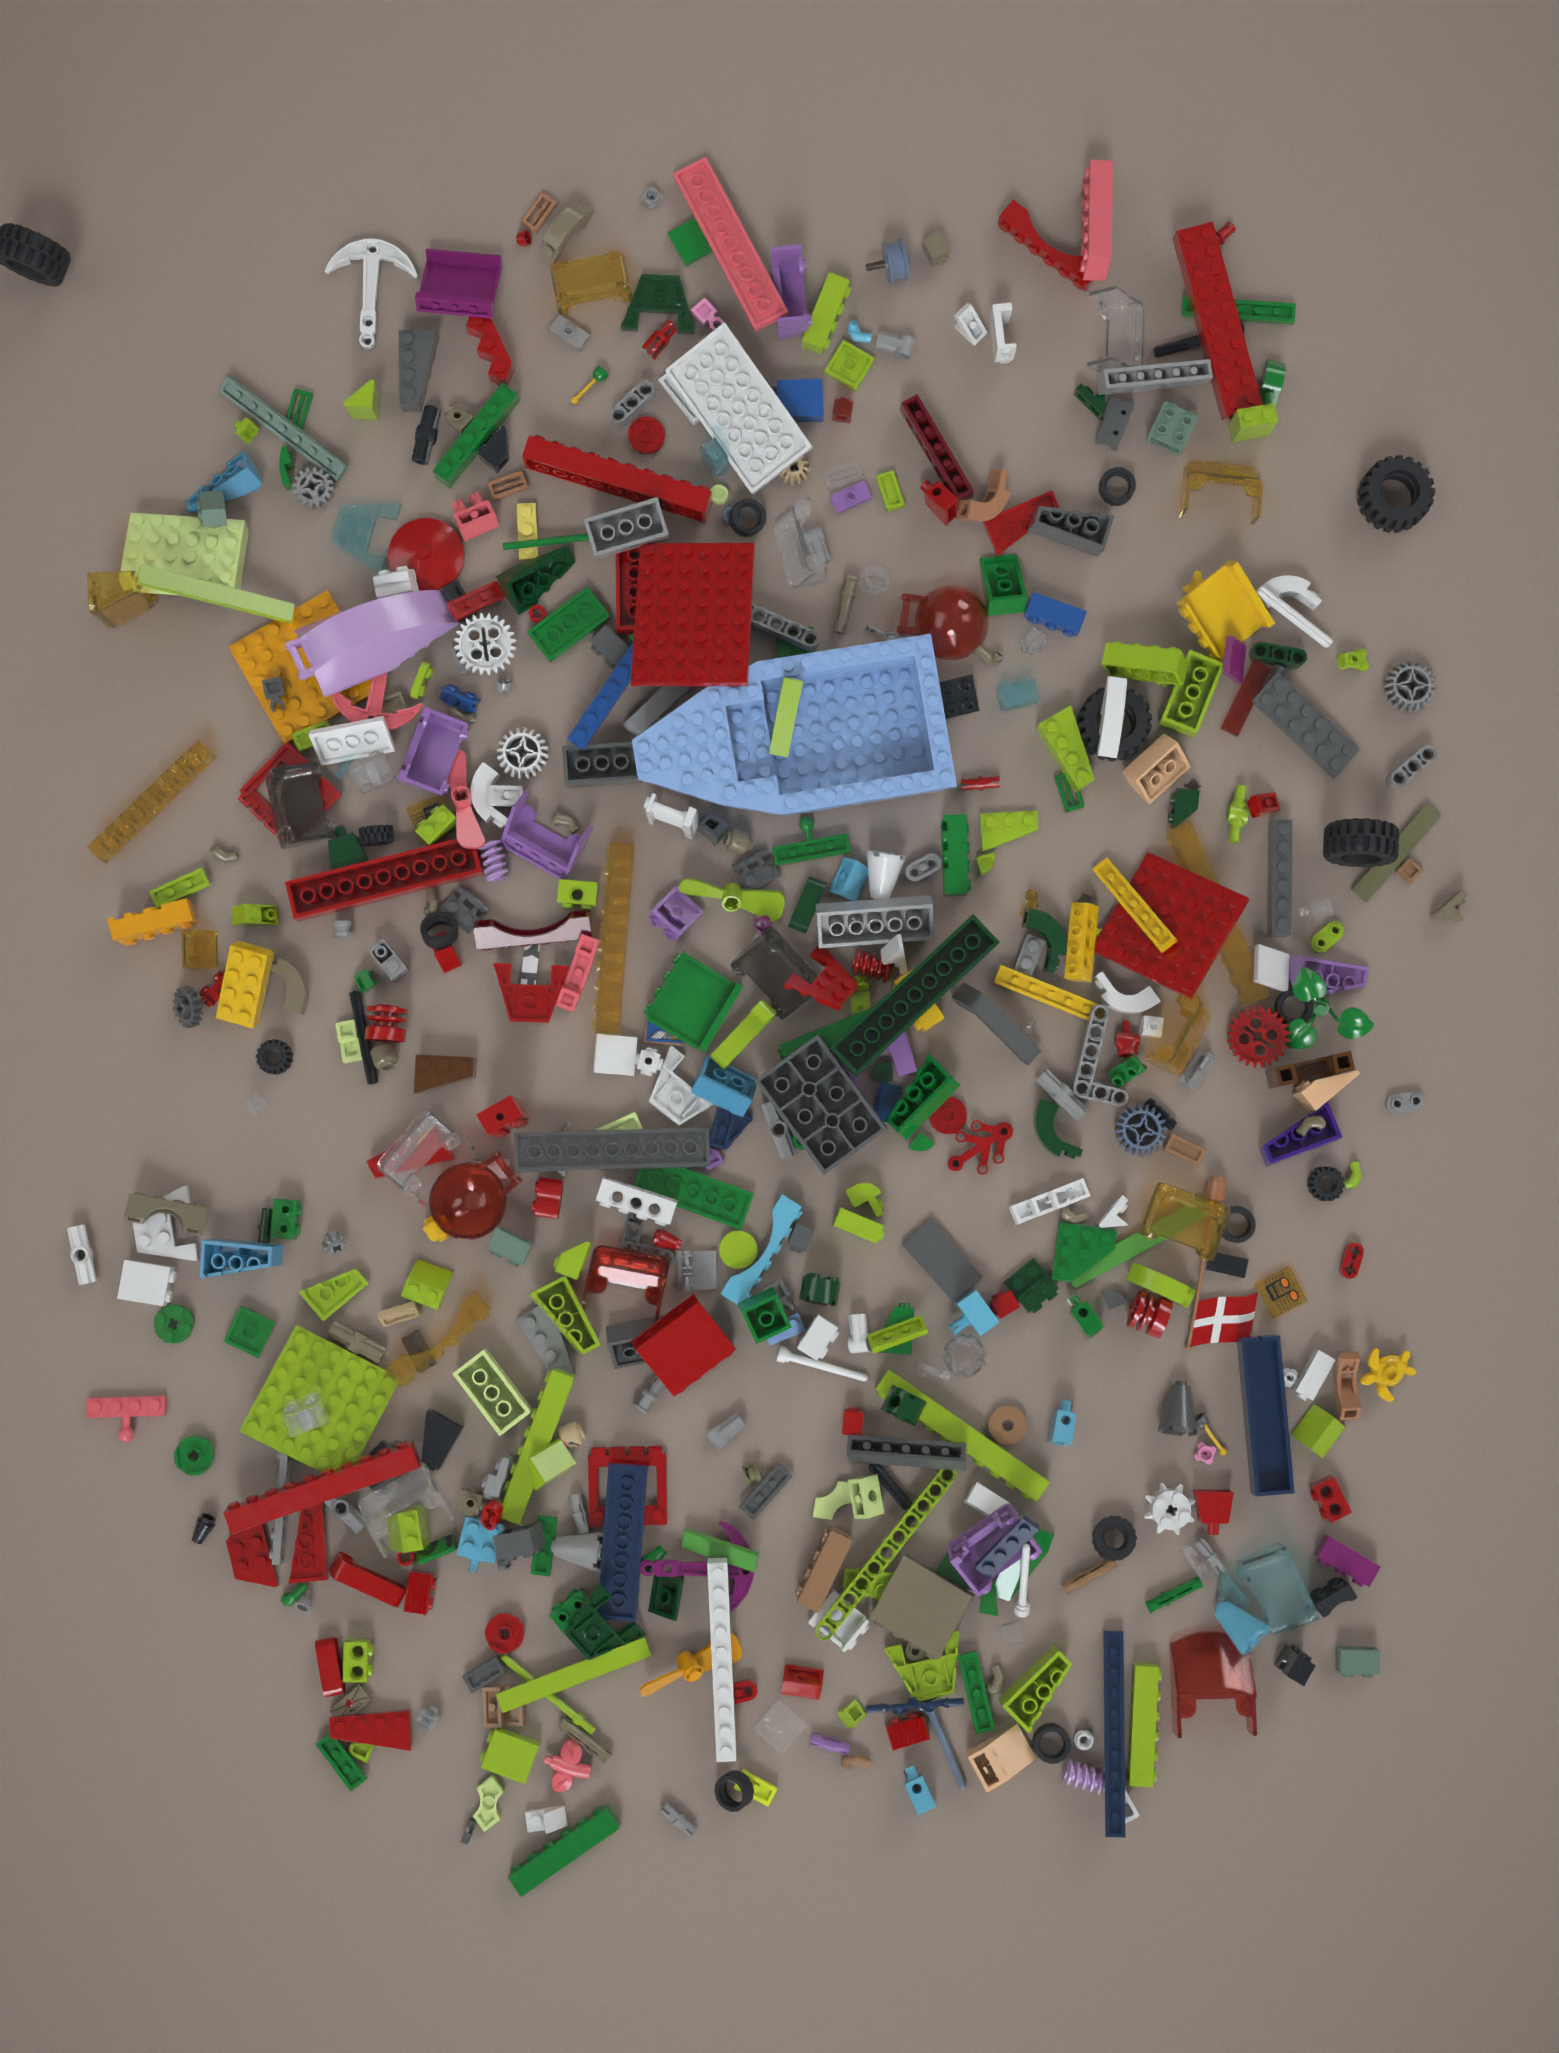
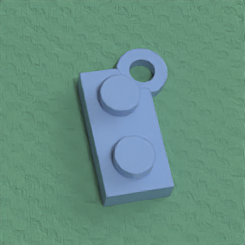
M799 1313L787 1317L792 1328L767 1339L770 1346L806 1331Z

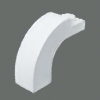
M1279 576L1262 585L1278 597L1291 596L1296 598L1312 611L1322 601L1316 592L1307 590L1311 583L1301 577ZM1261 599L1266 609H1268L1270 605Z
M482 762L475 772L471 783L472 803L477 813L487 824L493 818L492 822L502 829L503 826H506L508 818L492 806H488L486 787L494 785L500 778V775Z
M1103 971L1093 977L1097 989L1104 992L1098 998L1104 1005L1116 1012L1124 1014L1140 1013L1161 1002L1150 986L1138 994L1124 995L1115 990Z

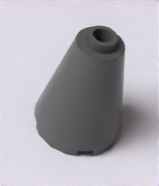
M1175 1381V1384L1171 1385L1158 1425V1432L1162 1431L1161 1433L1182 1436L1185 1432H1189L1188 1436L1197 1435L1191 1387L1187 1386V1382Z

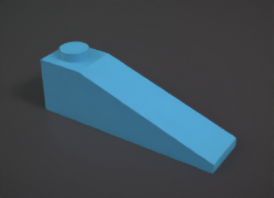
M245 450L225 464L227 469L221 474L216 473L208 486H202L186 501L189 513L198 510L196 499H200V492L223 490L225 502L247 495L251 491L254 492L261 486V475Z

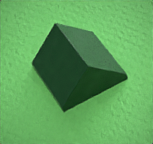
M654 1574L648 1612L677 1621L684 1577H659Z

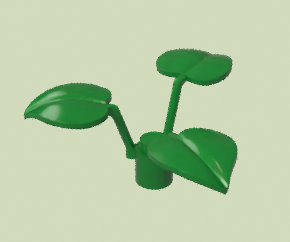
M1301 967L1293 984V993L1301 1001L1308 1002L1313 999L1314 1013L1308 1024L1302 1018L1294 1019L1288 1024L1285 1031H1289L1290 1034L1285 1035V1038L1291 1041L1285 1042V1045L1289 1049H1307L1313 1046L1317 1040V1032L1311 1025L1316 1016H1325L1328 1012L1336 1022H1339L1338 1033L1348 1039H1356L1366 1035L1372 1030L1374 1023L1365 1012L1355 1007L1343 1010L1339 1019L1333 1012V1009L1329 1008V1000L1323 997L1327 990L1325 981L1313 970Z

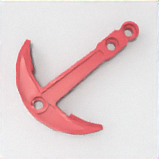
M388 672L373 678L365 709L353 706L352 702L339 692L331 695L336 708L349 722L384 716L389 731L409 723L420 712L423 704L419 703L410 708L397 710V714L382 713Z

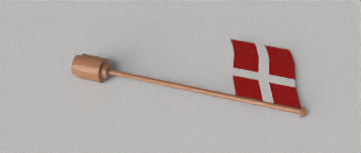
M1212 1175L1207 1182L1205 1198H1209L1208 1202L1212 1203L1187 1346H1184L1188 1351L1193 1346L1207 1343L1237 1342L1236 1337L1251 1336L1258 1292L1245 1296H1225L1199 1300L1215 1205L1220 1204V1201H1224L1227 1188L1226 1178Z

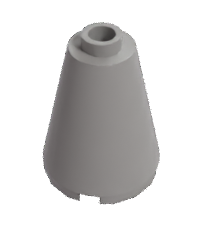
M603 1532L558 1536L552 1542L551 1551L558 1558L594 1572H600Z

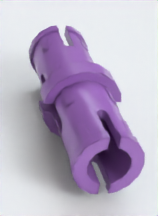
M812 1733L810 1746L827 1750L826 1752L833 1751L847 1756L851 1744L850 1742L834 1739L833 1736L826 1737Z

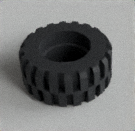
M5 223L0 226V264L40 284L52 287L62 284L71 262V256L67 249L49 237L27 227L14 225L13 223Z
M1396 455L1394 459L1392 456H1388L1384 460L1376 462L1362 478L1357 490V495H1360L1357 499V504L1362 506L1359 511L1361 515L1365 514L1367 516L1365 520L1368 523L1372 522L1375 524L1374 528L1378 530L1384 528L1383 531L1388 533L1391 530H1394V533H1399L1403 529L1406 531L1416 525L1429 512V508L1434 502L1432 497L1435 495V488H1431L1434 480L1428 477L1430 472L1427 468L1424 470L1421 467L1423 465L1421 462L1415 463L1413 458L1409 456L1406 459H1403V455ZM1385 480L1402 482L1410 491V506L1404 509L1389 506L1381 496V483Z
M1103 687L1087 698L1077 716V725L1084 747L1090 750L1088 753L1092 756L1094 754L1097 755L1100 739L1096 720L1102 708L1105 692ZM1131 688L1126 690L1124 712L1130 718L1131 730L1125 738L1120 740L1117 758L1098 756V759L1104 760L1106 758L1112 762L1116 759L1120 761L1125 760L1128 756L1131 757L1140 750L1147 741L1152 728V724H1150L1152 714L1148 712L1150 708L1148 703H1143L1142 700L1144 698L1140 694L1139 696L1134 694L1135 690Z
M1353 818L1330 822L1324 828L1323 856L1326 861L1332 864L1364 868L1389 865L1398 858L1399 829L1393 823L1379 819Z

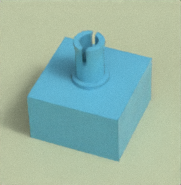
M972 1289L955 1301V1304L962 1312V1316L949 1324L948 1327L954 1335H957V1333L969 1325L981 1336L997 1325L999 1321L978 1291Z

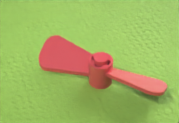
M458 750L447 782L450 783L451 798L456 810L457 842L467 849H479L485 845V838L472 811V798L470 790L467 788L466 754L464 751Z

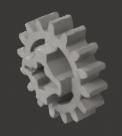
M307 467L306 473L299 471L300 478L294 477L297 483L292 484L293 488L296 489L293 491V494L298 496L296 500L299 503L302 502L303 507H307L309 504L311 509H314V505L321 509V503L328 505L327 498L332 500L330 493L335 492L334 488L331 487L334 485V482L330 480V475L328 473L325 474L323 469L318 472L316 467H313L312 471Z

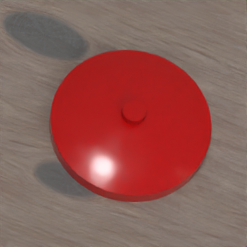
M419 518L404 524L397 530L389 544L388 562L391 571L395 572L396 568L401 566L414 569L419 591L441 590L442 587L454 583L464 566V548L458 534L448 524L437 519Z

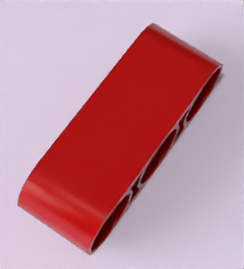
M331 1637L316 1640L315 1651L324 1697L345 1694L346 1686L345 1682H343V1668L337 1638Z

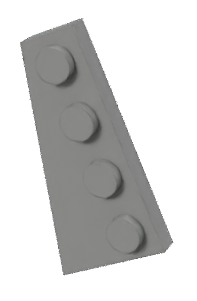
M538 1306L517 1319V1322L549 1371L556 1367L575 1374L562 1333Z

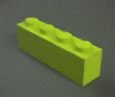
M831 272L828 273L811 316L812 326H808V331H805L803 335L802 348L823 355L825 349H829L831 343L829 337L831 332L835 333L838 326L837 317L838 315L842 316L845 308L843 302L845 298H849L852 291L849 279Z

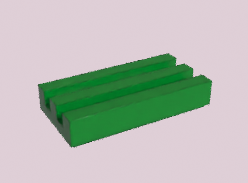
M294 388L286 418L291 421L297 397L300 394L301 397L292 423L304 430L314 395L313 393ZM305 396H307V399H306V402H305V406H304V409H303V413H302V416H301V420H300V423L298 424L299 417H300V414H301V410H302V407H303V403H304V400H305Z
M1063 773L1054 776L1065 813L1084 808L1079 791L1075 792L1078 805H1075L1066 775ZM1061 778H1062V780H1063V783H1064V786H1065V789H1066V792H1067V795H1068V798H1069L1071 807L1068 806V803H1067V800H1066V797H1065V794H1064V791H1063V788H1062V785H1061V782H1060V779H1061Z

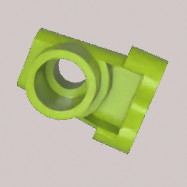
M1357 648L1353 652L1341 653L1336 660L1337 666L1341 670L1356 668L1357 671H1367L1369 664L1366 661V649Z

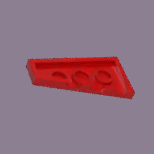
M323 1503L300 1511L298 1533L288 1584L329 1579Z

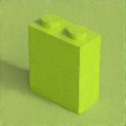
M1275 403L1237 409L1228 424L1231 442L1269 437L1278 423Z
M841 1207L833 1222V1226L876 1244L878 1241L882 1242L886 1232L883 1230L884 1225Z
M495 1728L494 1731L490 1730L486 1741L490 1744L487 1750L483 1749L479 1760L483 1762L481 1768L526 1784L541 1742L505 1728Z

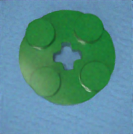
M177 1304L163 1307L154 1317L155 1332L165 1343L175 1344L185 1341L190 1337L195 1325L194 1316L191 1311ZM171 1319L179 1321L177 1329L170 1327Z
M198 1435L183 1439L174 1452L176 1466L190 1476L206 1472L212 1467L215 1459L214 1447L210 1440ZM193 1450L199 1453L197 1461H194V1458H190Z

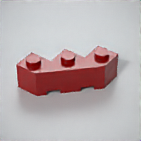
M469 316L466 329L468 335L480 339L477 347L478 356L483 360L492 362L488 371L490 382L501 385L503 382L509 386L514 373V367L492 319Z

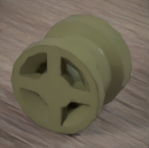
M757 1462L753 1463L752 1466H742L746 1485L751 1484L752 1481H762Z

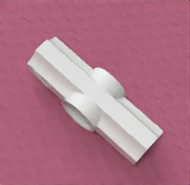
M85 1225L67 1228L72 1250L71 1259L75 1264L79 1285L97 1282L92 1260L93 1251L89 1246ZM81 1250L85 1252V1258L83 1260L79 1258V1252Z

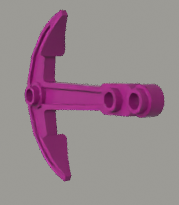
M720 1520L719 1524L726 1532L730 1543L750 1549L749 1544L736 1528ZM644 1559L639 1565L640 1572L644 1576L655 1574L659 1577H678L679 1575L708 1577L707 1561L679 1562L678 1560L657 1559L653 1562L650 1559ZM728 1564V1578L734 1579L732 1590L729 1592L731 1612L747 1596L754 1579V1572L748 1570V1573L743 1574V1568ZM647 1565L652 1567L649 1572L645 1571V1566ZM667 1565L671 1566V1570L669 1572L664 1571V1568Z

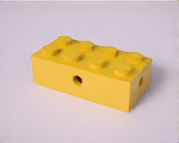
M236 941L230 945L216 1013L217 1019L252 1029L260 1023L274 950L242 941Z

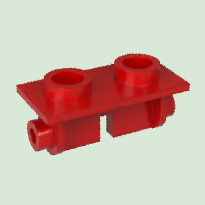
M225 969L222 972L219 970L212 978L214 981L209 986L205 985L199 992L200 1001L202 1002L205 999L204 1003L209 1008L212 1005L214 1006L220 998L218 990L222 988Z

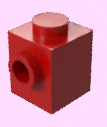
M1007 1290L1004 1293L999 1291L991 1296L992 1300L989 1301L991 1304L990 1310L995 1317L998 1316L1000 1319L1020 1308L1011 1290Z

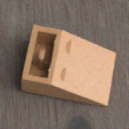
M1018 1723L966 1751L967 1757L986 1792L1004 1784L1036 1760Z

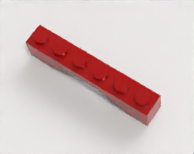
M1014 199L1008 204L998 218L997 224L1003 232L1011 234L1019 244H1024L1028 247L1033 255L1041 257L1046 265L1058 270V273L1063 278L1071 280L1077 289H1082L1086 292L1094 281L1083 280V272H1080V263L1083 260V256L1065 254L1049 246L1035 231L1030 221L1028 210Z

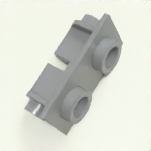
M1200 1049L1179 1081L1195 1092L1216 1059L1210 1053H1205Z

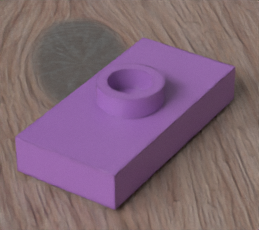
M864 480L830 495V500L837 514L872 499Z

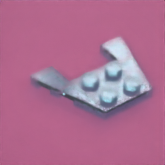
M401 503L340 505L330 540L331 543L379 574V571H382L386 558L385 556L368 552L376 520L380 516L397 521Z

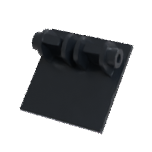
M973 674L939 682L945 719L979 711Z

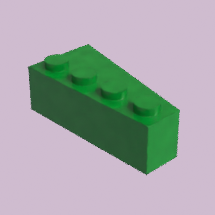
M930 1054L927 1055L923 1067L917 1071V1076L912 1084H909L906 1088L902 1100L899 1099L886 1120L906 1140L961 1086Z

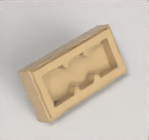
M415 1301L395 1305L392 1308L377 1312L378 1319L383 1327L421 1316Z

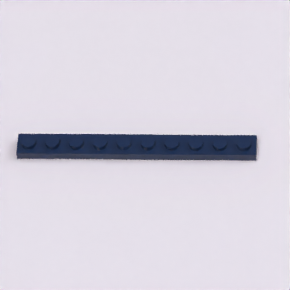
M1103 1631L1105 1837L1126 1838L1123 1631Z

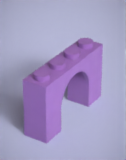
M904 1032L886 1049L891 1055L897 1077L917 1071L906 1032ZM839 1060L858 1088H861L858 1076L855 1077Z

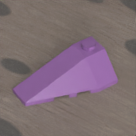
M1291 955L1289 963V979L1292 988L1301 967H1307L1320 975L1325 981L1327 987L1326 994L1366 986L1369 967Z

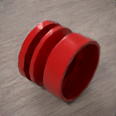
M389 1004L367 1006V1011L375 1013V1016L368 1015L366 1019L375 1021V1024L365 1026L364 1039L405 1043L406 1030L399 1028L398 1024L407 1022V1019L399 1018V1015H408V1009Z
M1140 1289L1129 1307L1127 1327L1133 1329L1136 1325V1330L1141 1331L1146 1324V1334L1159 1339L1168 1324L1173 1301L1159 1296L1155 1303H1153L1154 1294L1149 1292L1146 1296V1291Z

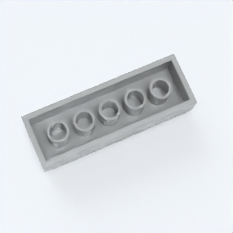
M931 895L815 904L819 948L889 943L898 934H901L902 942L934 940Z

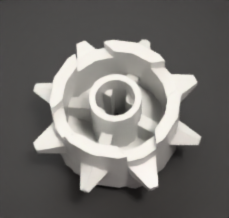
M1160 1483V1490L1155 1492L1154 1496H1145L1149 1502V1512L1144 1515V1518L1153 1519L1157 1523V1533L1160 1534L1164 1529L1173 1530L1176 1535H1179L1181 1527L1185 1526L1188 1522H1194V1519L1191 1517V1505L1196 1501L1195 1499H1187L1183 1495L1182 1484L1172 1489L1166 1488L1163 1483ZM1169 1505L1174 1507L1171 1513L1166 1511V1509H1169Z

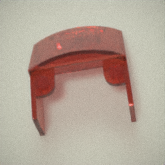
M1217 1631L1195 1632L1185 1635L1175 1642H1171L1169 1644L1172 1731L1175 1736L1182 1738L1181 1719L1194 1716L1197 1709L1196 1700L1235 1699L1237 1712L1246 1717L1248 1732L1252 1736H1257V1693L1250 1652L1242 1656L1227 1633Z

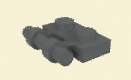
M766 848L760 851L756 850L749 857L737 860L736 864L732 865L734 872L742 869L744 874L739 876L738 879L742 887L748 890H757L781 877L772 859L767 862L763 861L762 858L768 855ZM757 861L759 866L749 871L747 866Z
M459 885L456 889L461 894L459 899L451 895L440 907V910L453 916L456 923L470 934L474 930V922L481 920L477 916L478 912L481 911L486 915L490 909L482 899H477L469 888L466 889L464 886ZM466 900L474 905L472 910L464 905Z

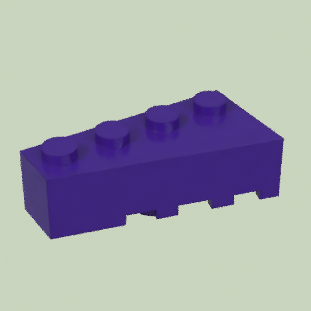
M1328 1101L1259 1149L1266 1167L1331 1144L1342 1138ZM1319 1115L1326 1121V1126L1323 1129L1312 1127L1305 1136L1300 1135L1296 1131L1307 1117Z

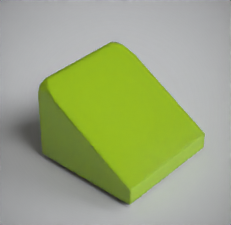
M856 1699L837 1712V1715L848 1729L855 1727L867 1716Z

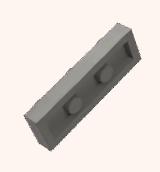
M778 1462L740 1504L739 1508L754 1520L793 1475Z

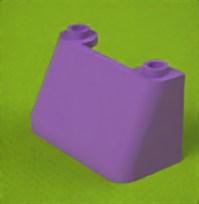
M424 707L396 781L439 796L442 793L446 794L450 785L447 782L448 775L462 740H467L470 732L467 729L468 723Z
M1010 1503L1004 1504L955 1538L947 1547L950 1562L977 1597L988 1593L992 1588V1579L1022 1558L1021 1548L991 1579L975 1569V1563L1020 1518ZM1032 1536L1026 1542L1030 1545L1029 1560L1031 1561L1037 1559L1040 1553H1042L1041 1547Z

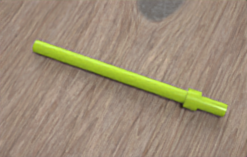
M504 1654L500 1659L525 1681L535 1678L507 1654ZM555 1694L546 1696L549 1701L568 1715L576 1726L580 1725L590 1735L594 1733L596 1728L584 1719L585 1716L580 1712H575Z

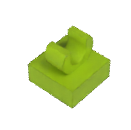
M246 417L242 422L237 420L233 427L237 428L235 434L247 444L251 443L260 430Z

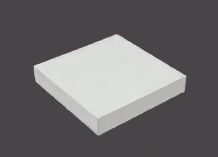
M1260 944L1256 945L1253 982L1283 992L1287 991L1290 955Z

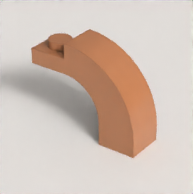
M1004 469L990 470L985 496L979 502L960 500L956 519L964 522H982L996 517L1005 507L1010 495V491L1005 490L1008 471Z
M1359 1352L1339 1353L1333 1367L1334 1396L1339 1420L1359 1419L1362 1408L1357 1390V1370L1360 1362Z

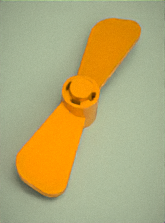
M731 1632L733 1664L741 1659L742 1649L737 1637ZM711 1643L695 1655L690 1651L680 1653L675 1660L679 1669L645 1683L639 1689L640 1695L642 1697L648 1696L681 1676H684L688 1682L698 1680L704 1671L712 1669Z

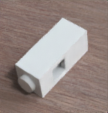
M1314 1349L1298 1377L1297 1384L1292 1388V1390L1297 1392L1295 1396L1304 1401L1307 1399L1313 1401L1336 1360L1320 1350Z

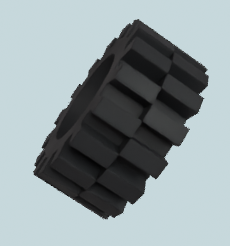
M369 825L358 829L359 842L362 846H381L395 842L392 825Z
M267 1040L257 1049L256 1063L266 1073L273 1075L284 1073L287 1068L291 1067L290 1063H293L292 1049L280 1040ZM276 1049L280 1051L282 1058L278 1064L273 1065L269 1063L267 1056L271 1050Z
M1329 1166L1314 1169L1315 1171H1312L1310 1173L1311 1176L1307 1179L1309 1181L1307 1187L1310 1189L1308 1191L1312 1193V1197L1320 1201H1333L1335 1198H1339V1195L1343 1193V1187H1345V1184H1343V1181H1345L1344 1177H1341L1342 1173L1338 1172L1336 1168ZM1324 1176L1331 1178L1333 1186L1329 1191H1323L1319 1187V1180Z

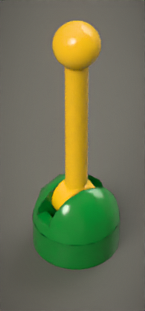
M600 365L594 369L593 379L576 397L571 398L573 404H577L578 399L596 381L603 382L609 377Z

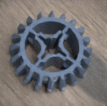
M1137 1104L1136 1110L1131 1105L1129 1106L1130 1112L1126 1109L1123 1110L1125 1117L1118 1115L1122 1122H1115V1125L1120 1126V1129L1114 1130V1133H1120L1121 1136L1115 1139L1123 1140L1119 1145L1120 1147L1127 1145L1125 1152H1129L1132 1148V1155H1136L1138 1150L1140 1156H1144V1150L1150 1155L1152 1154L1151 1148L1155 1151L1158 1150L1156 1143L1163 1145L1159 1138H1166V1135L1161 1134V1131L1167 1130V1127H1161L1160 1125L1165 1123V1119L1159 1121L1158 1118L1162 1114L1154 1115L1156 1108L1148 1111L1149 1105L1147 1104L1143 1110L1141 1104ZM1141 1114L1137 1124L1127 1123L1133 1115ZM1147 1116L1153 1121L1155 1131L1147 1126ZM1142 1125L1147 1132L1140 1133L1139 1136L1134 1128ZM1126 1129L1133 1133L1134 1144L1128 1139ZM1145 1135L1154 1137L1149 1144L1140 1146V1142Z

